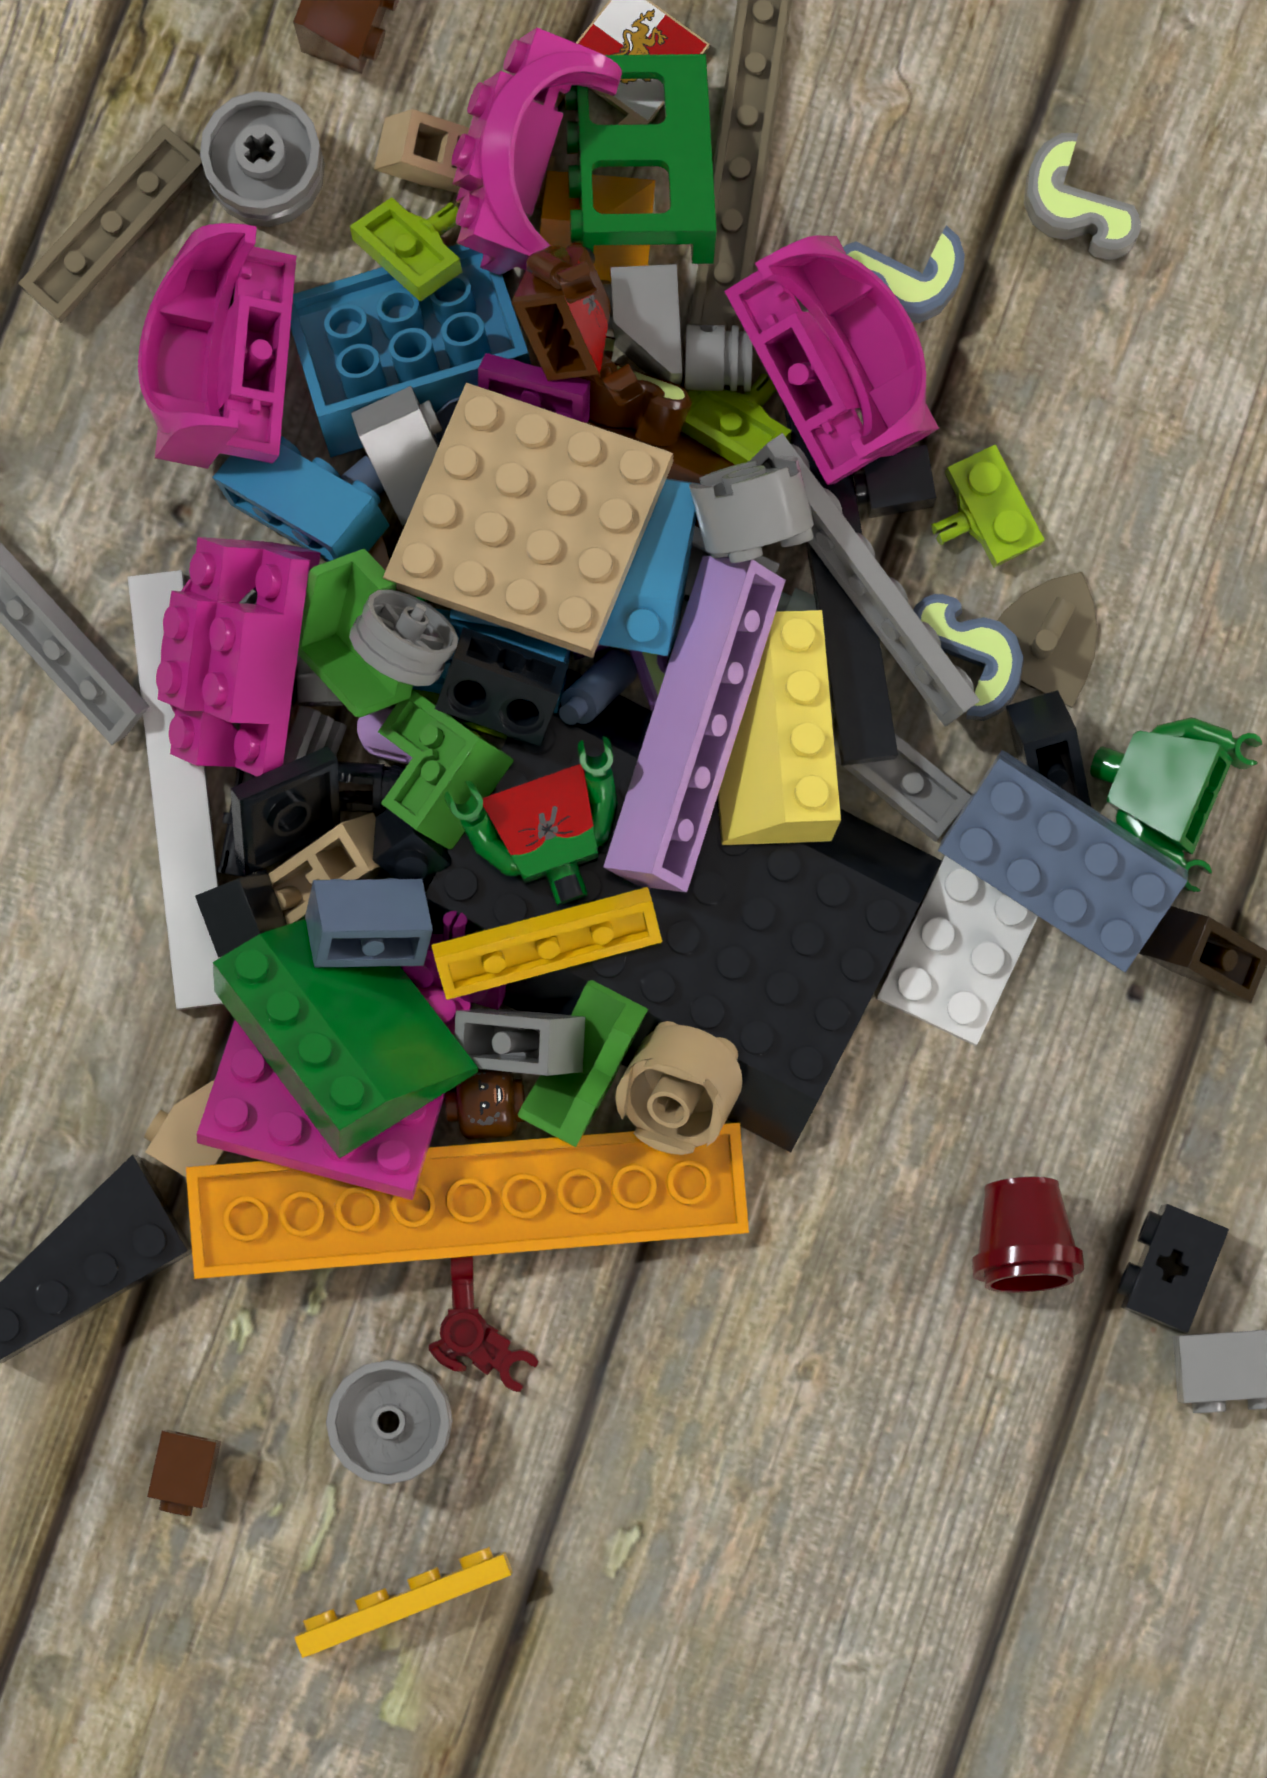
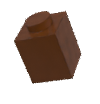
M172 1430L162 1431L147 1497L160 1500L159 1510L178 1515L191 1516L193 1507L200 1509L207 1507L221 1441Z

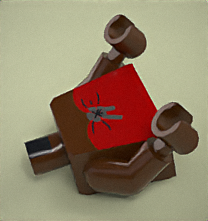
M573 244L567 248L552 245L534 252L526 261L527 269L513 297L512 305L547 380L553 381L588 376L597 385L606 386L619 406L645 393L629 364L618 369L617 365L603 354L611 308L608 295L594 266L595 255L592 250L580 244Z

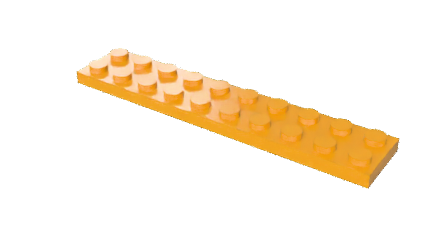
M740 1123L724 1124L713 1143L709 1146L706 1143L695 1147L693 1153L683 1155L656 1150L638 1139L633 1134L634 1131L583 1135L576 1147L557 1137L430 1147L427 1151L413 1200L266 1161L186 1167L194 1279L749 1233Z

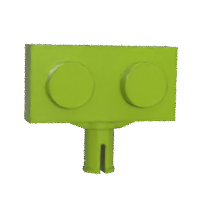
M391 197L350 225L352 240L420 302L462 273L460 258L442 242L440 237L456 226L458 208L454 207V204L451 202L428 219L408 212Z
M760 374L751 386V392H746L745 394L725 389L723 391L690 390L688 392L692 405L681 431L735 465L749 462L768 442L781 433L791 443V430L769 417L762 408L769 398L777 392L771 378L768 380L767 374Z
M996 444L947 467L944 473L957 496L958 512L931 524L933 534L939 533L936 540L940 545L969 531L970 535L981 543L993 568L1042 545L1045 539Z

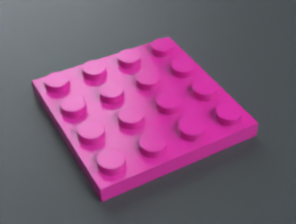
M431 985L425 988L417 987L455 1037L456 1011L471 1010L473 1003L467 1002L460 997L446 1000L444 990ZM235 1020L196 1134L197 1143L413 1200L445 1093L339 1159Z

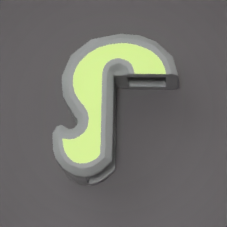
M1061 133L1045 142L1038 150L1026 178L1024 206L1032 225L1048 237L1063 240L1091 234L1093 237L1088 252L1094 257L1109 260L1125 256L1133 248L1141 230V221L1135 206L1064 185L1079 133Z

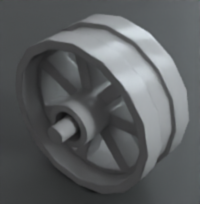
M377 590L372 593L363 606L362 614L356 618L349 635L354 649L365 662L380 673L398 682L414 686H429L436 682L445 668V662L452 657L458 644V636L454 627L440 612L428 603L410 594L395 590Z

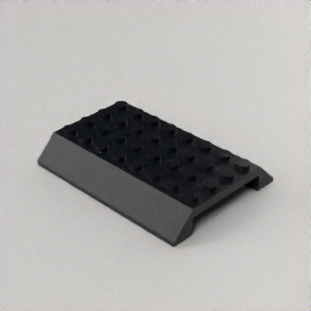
M569 669L564 691L582 675ZM619 695L591 722L569 725L560 718L559 710L562 707L560 702L558 712L552 714L540 746L507 737L501 750L513 758L514 761L490 795L581 764L578 755V743L581 740L584 742L585 753L588 756L597 757L604 752L603 737H607L613 752L611 769L613 771L618 801L610 839L604 845L597 848L598 858L578 865L588 895L569 903L556 905L547 876L525 883L521 875H504L476 853L467 834L464 832L452 849H448V853L451 856V865L441 872H436L425 893L433 929L432 934H443V917L450 911H457V918L460 913L466 916V936L645 888L635 885L603 868L650 723L652 711ZM717 797L687 893L649 888L662 938L661 943L506 984V994L502 1003L519 1011L571 1015L587 982L593 980L646 1007L648 1011L621 1064L628 1068L644 1038L654 1031L661 1022L670 1021L678 1025L694 1027L716 1038L721 1037L731 1041L738 1050L737 1062L742 1073V1089L727 1120L732 1123H740V1127L791 1153L942 860L841 808V822L832 841L721 845Z

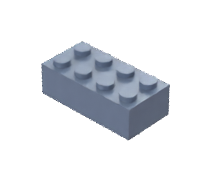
M1001 750L942 839L938 849L939 852L1125 973L1188 881L1187 869L1004 750Z

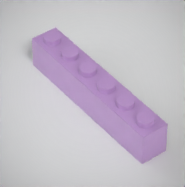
M702 557L603 868L637 886L686 893L688 891L786 581L753 559L731 563L729 557Z

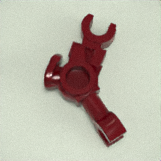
M473 1256L451 1258L452 1308H448V1314L441 1323V1339L432 1342L429 1345V1351L440 1364L452 1371L463 1372L467 1369V1366L462 1361L456 1359L457 1356H467L473 1361L472 1364L486 1375L495 1368L499 1371L501 1381L505 1387L512 1391L521 1392L524 1385L511 1376L509 1372L510 1366L514 1362L522 1360L536 1368L539 1360L529 1350H510L508 1346L511 1340L498 1333L499 1330L486 1323L479 1313V1307H474Z

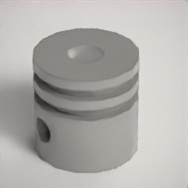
M687 324L685 390L723 391V386H730L731 392H737V386H744V392H751L752 342L746 331H739V326L732 325V331H725V325Z

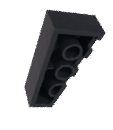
M132 1154L0 1282V1363L6 1362L192 1254L190 1243L139 1156Z

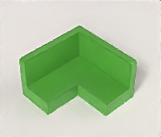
M365 548L317 565L310 570L298 655L347 709L358 718L409 699L413 685L398 682L380 673L365 662L354 649L349 638L351 627L356 618L362 614L363 606L368 597L377 590H396L397 586L396 583L383 579L385 570Z
M412 689L410 698L396 704L378 731L412 757L381 804L415 830L450 850L456 845L465 831L460 819L455 817L446 804L445 793L448 791L456 804H463L471 796V791L465 781H471L478 789L482 798L490 796L514 759L462 721L455 719L450 714L436 710V703Z
M588 981L571 1014L572 1016L585 1017L583 1072L549 1076L540 1075L520 1108L519 1118L576 1147L609 1091L648 1009L596 981Z

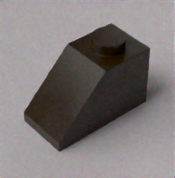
M1170 906L1139 953L1171 972L1248 1003H1252L1267 966L1266 949L1209 916Z

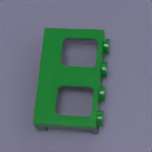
M706 54L605 55L622 69L621 79H657L663 84L665 120L660 124L598 125L593 123L589 117L588 87L571 85L570 91L566 94L564 93L565 111L575 110L576 121L566 122L567 154H577V165H568L569 198H579V210H570V242L581 243L583 247L592 250V252L594 251V245L691 244L692 264H714L717 229ZM657 166L664 168L668 172L670 209L665 213L601 214L593 207L592 172L598 167Z

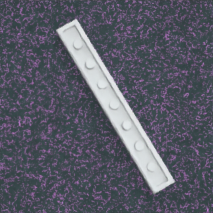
M182 570L128 576L141 697L150 706L143 714L176 1009L184 1010L224 1005L214 992L213 962L219 958L195 898V895L219 886L206 766H196L170 754L169 726L171 720L175 717V713L170 704L157 699L156 673L161 663V646L164 634L163 618L170 604L171 591H181L185 586L184 573Z

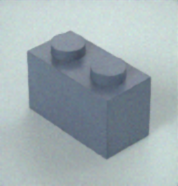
M422 879L313 880L305 919L314 967L424 966L433 929Z

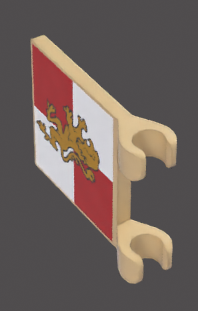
M609 0L576 42L603 55L705 54L710 48L708 42L650 0ZM620 79L614 96L589 88L626 115L618 125L651 124L665 106L664 87L657 79ZM559 91L558 97L555 103L556 107H558L564 99L563 92Z

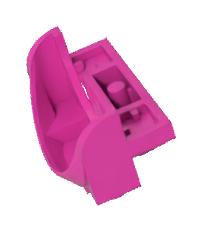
M537 27L519 40L515 39L511 43L503 64V69L509 72V74L499 71L485 80L484 83L479 82L474 88L467 108L468 114L473 115L468 134H462L459 138L451 161L452 165L457 167L452 184L460 187L456 202L461 203L456 216V225L461 226L457 244L483 253L480 268L497 275H501L515 267L526 270V261L531 254L551 246L535 230L528 217L533 215L563 113L558 112V107L555 106L559 91L566 94L570 91L571 85H579L614 96L622 76L620 66L607 56Z
M219 223L202 226L193 231L174 258L173 265L154 295L140 339L138 376L141 392L158 427L155 449L156 459L208 469L219 453L272 464L279 457L297 256L254 247L256 242V226ZM234 287H235L234 303H233L232 306L229 308L230 301H231L232 294H233Z
M814 235L793 242L757 261L755 265L758 271L725 290L732 307L827 485L837 483L879 457L894 456L939 429L926 404V364L919 337L910 317L894 293L876 274L846 254L837 236ZM796 298L806 307V309L809 312H802ZM859 412L862 413L863 424L857 415Z
M197 538L196 553L190 562V579L181 591H171L170 604L164 614L161 663L156 673L157 699L170 704L175 713V717L171 720L169 726L171 755L196 766L236 767L254 776H260L283 766L308 573L313 567L319 565L320 552L273 542ZM256 587V604L239 603ZM232 723H240V730L238 731Z

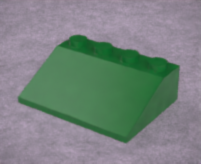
M306 919L258 934L213 962L214 992L339 1159L478 1072L477 1065L401 966L314 967Z

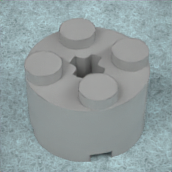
M773 457L775 468L766 469L765 466H758L757 460L734 465L699 478L701 485L695 483L689 485L705 551L710 553L712 558L729 556L731 563L744 562L763 555L761 546L779 541L783 547L794 546L814 538L811 529L814 522L797 457Z

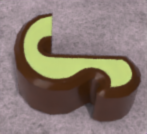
M606 336L603 354L611 360L615 338ZM616 364L618 369L623 367L622 365ZM632 369L645 393L619 406L606 386L597 385L588 376L578 377L590 381V412L588 421L608 428L635 430V436L639 442L655 447H668L677 442L692 405L690 396L680 385Z

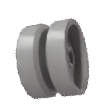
M254 91L231 98L213 113L203 130L200 158L213 196L228 214L249 225L272 227L293 221L312 206L323 186L325 162L314 123L298 104L280 94ZM269 156L272 159L269 162H266L264 159H261L259 157Z
M391 1359L363 1365L343 1379L330 1399L326 1426L330 1446L345 1468L363 1480L393 1484L412 1480L437 1462L449 1443L453 1418L449 1398L433 1375L414 1363ZM393 1411L398 1415L400 1422L397 1430L391 1433L383 1431V1423L378 1421L379 1416L383 1412Z

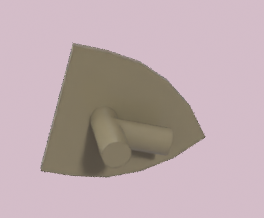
M1083 572L1051 579L1025 592L1005 609L997 620L1017 636L1024 659L1020 681L1044 694L1058 690L1064 704L1071 708L1087 680L1095 658L1097 639L1094 601Z

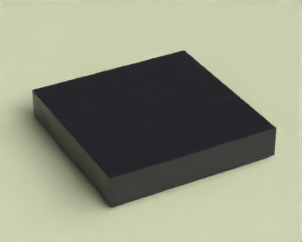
M328 746L230 788L236 865L245 876L299 853L341 823L337 757Z

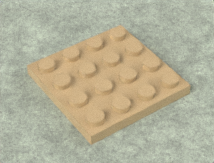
M466 383L383 579L396 583V589L593 658L674 462L673 453Z

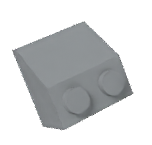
M677 264L611 267V284H603V287L610 300L611 309L607 329H613L614 345L646 374L682 387Z

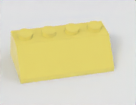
M822 610L776 611L717 796L721 845L832 841L841 822Z

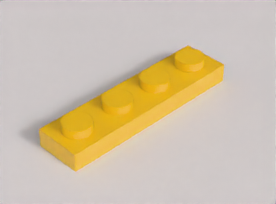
M645 887L432 944L431 946L446 1000L661 943L662 938L649 888Z
M489 1546L459 1558L462 1569L442 1577L438 1567L408 1578L407 1582L410 1589L389 1597L386 1588L362 1596L355 1600L358 1610L337 1618L333 1608L303 1620L306 1631L298 1633L294 1637L301 1657L304 1658L511 1576L513 1571L506 1553L502 1552L493 1556Z

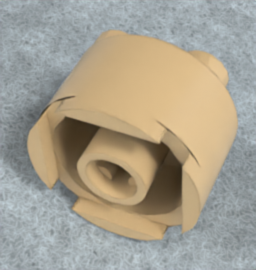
M670 1021L661 1022L654 1031L644 1038L617 1086L615 1101L617 1111L622 1120L626 1115L636 1127L633 1134L646 1145L662 1152L683 1155L693 1153L695 1147L706 1143L709 1146L718 1137L742 1089V1073L737 1062L738 1050L736 1046L725 1038H716L694 1027L678 1025Z

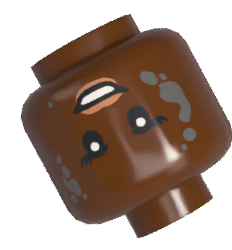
M478 1069L476 1074L458 1084L456 1089H450L445 1093L447 1121L458 1122L461 1134L467 1139L508 1137L513 1135L517 1129V1123L526 1122L518 1116L520 1108L525 1101L523 1078L514 1079L512 1072Z

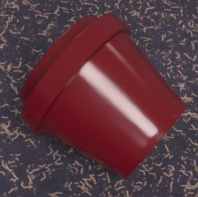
M1017 1177L987 1184L984 1187L985 1196L978 1254L972 1258L973 1278L985 1282V1288L988 1290L1007 1293L1052 1290L1073 1283L1074 1276L1084 1270L1083 1251L1075 1245L1059 1181L1047 1177Z

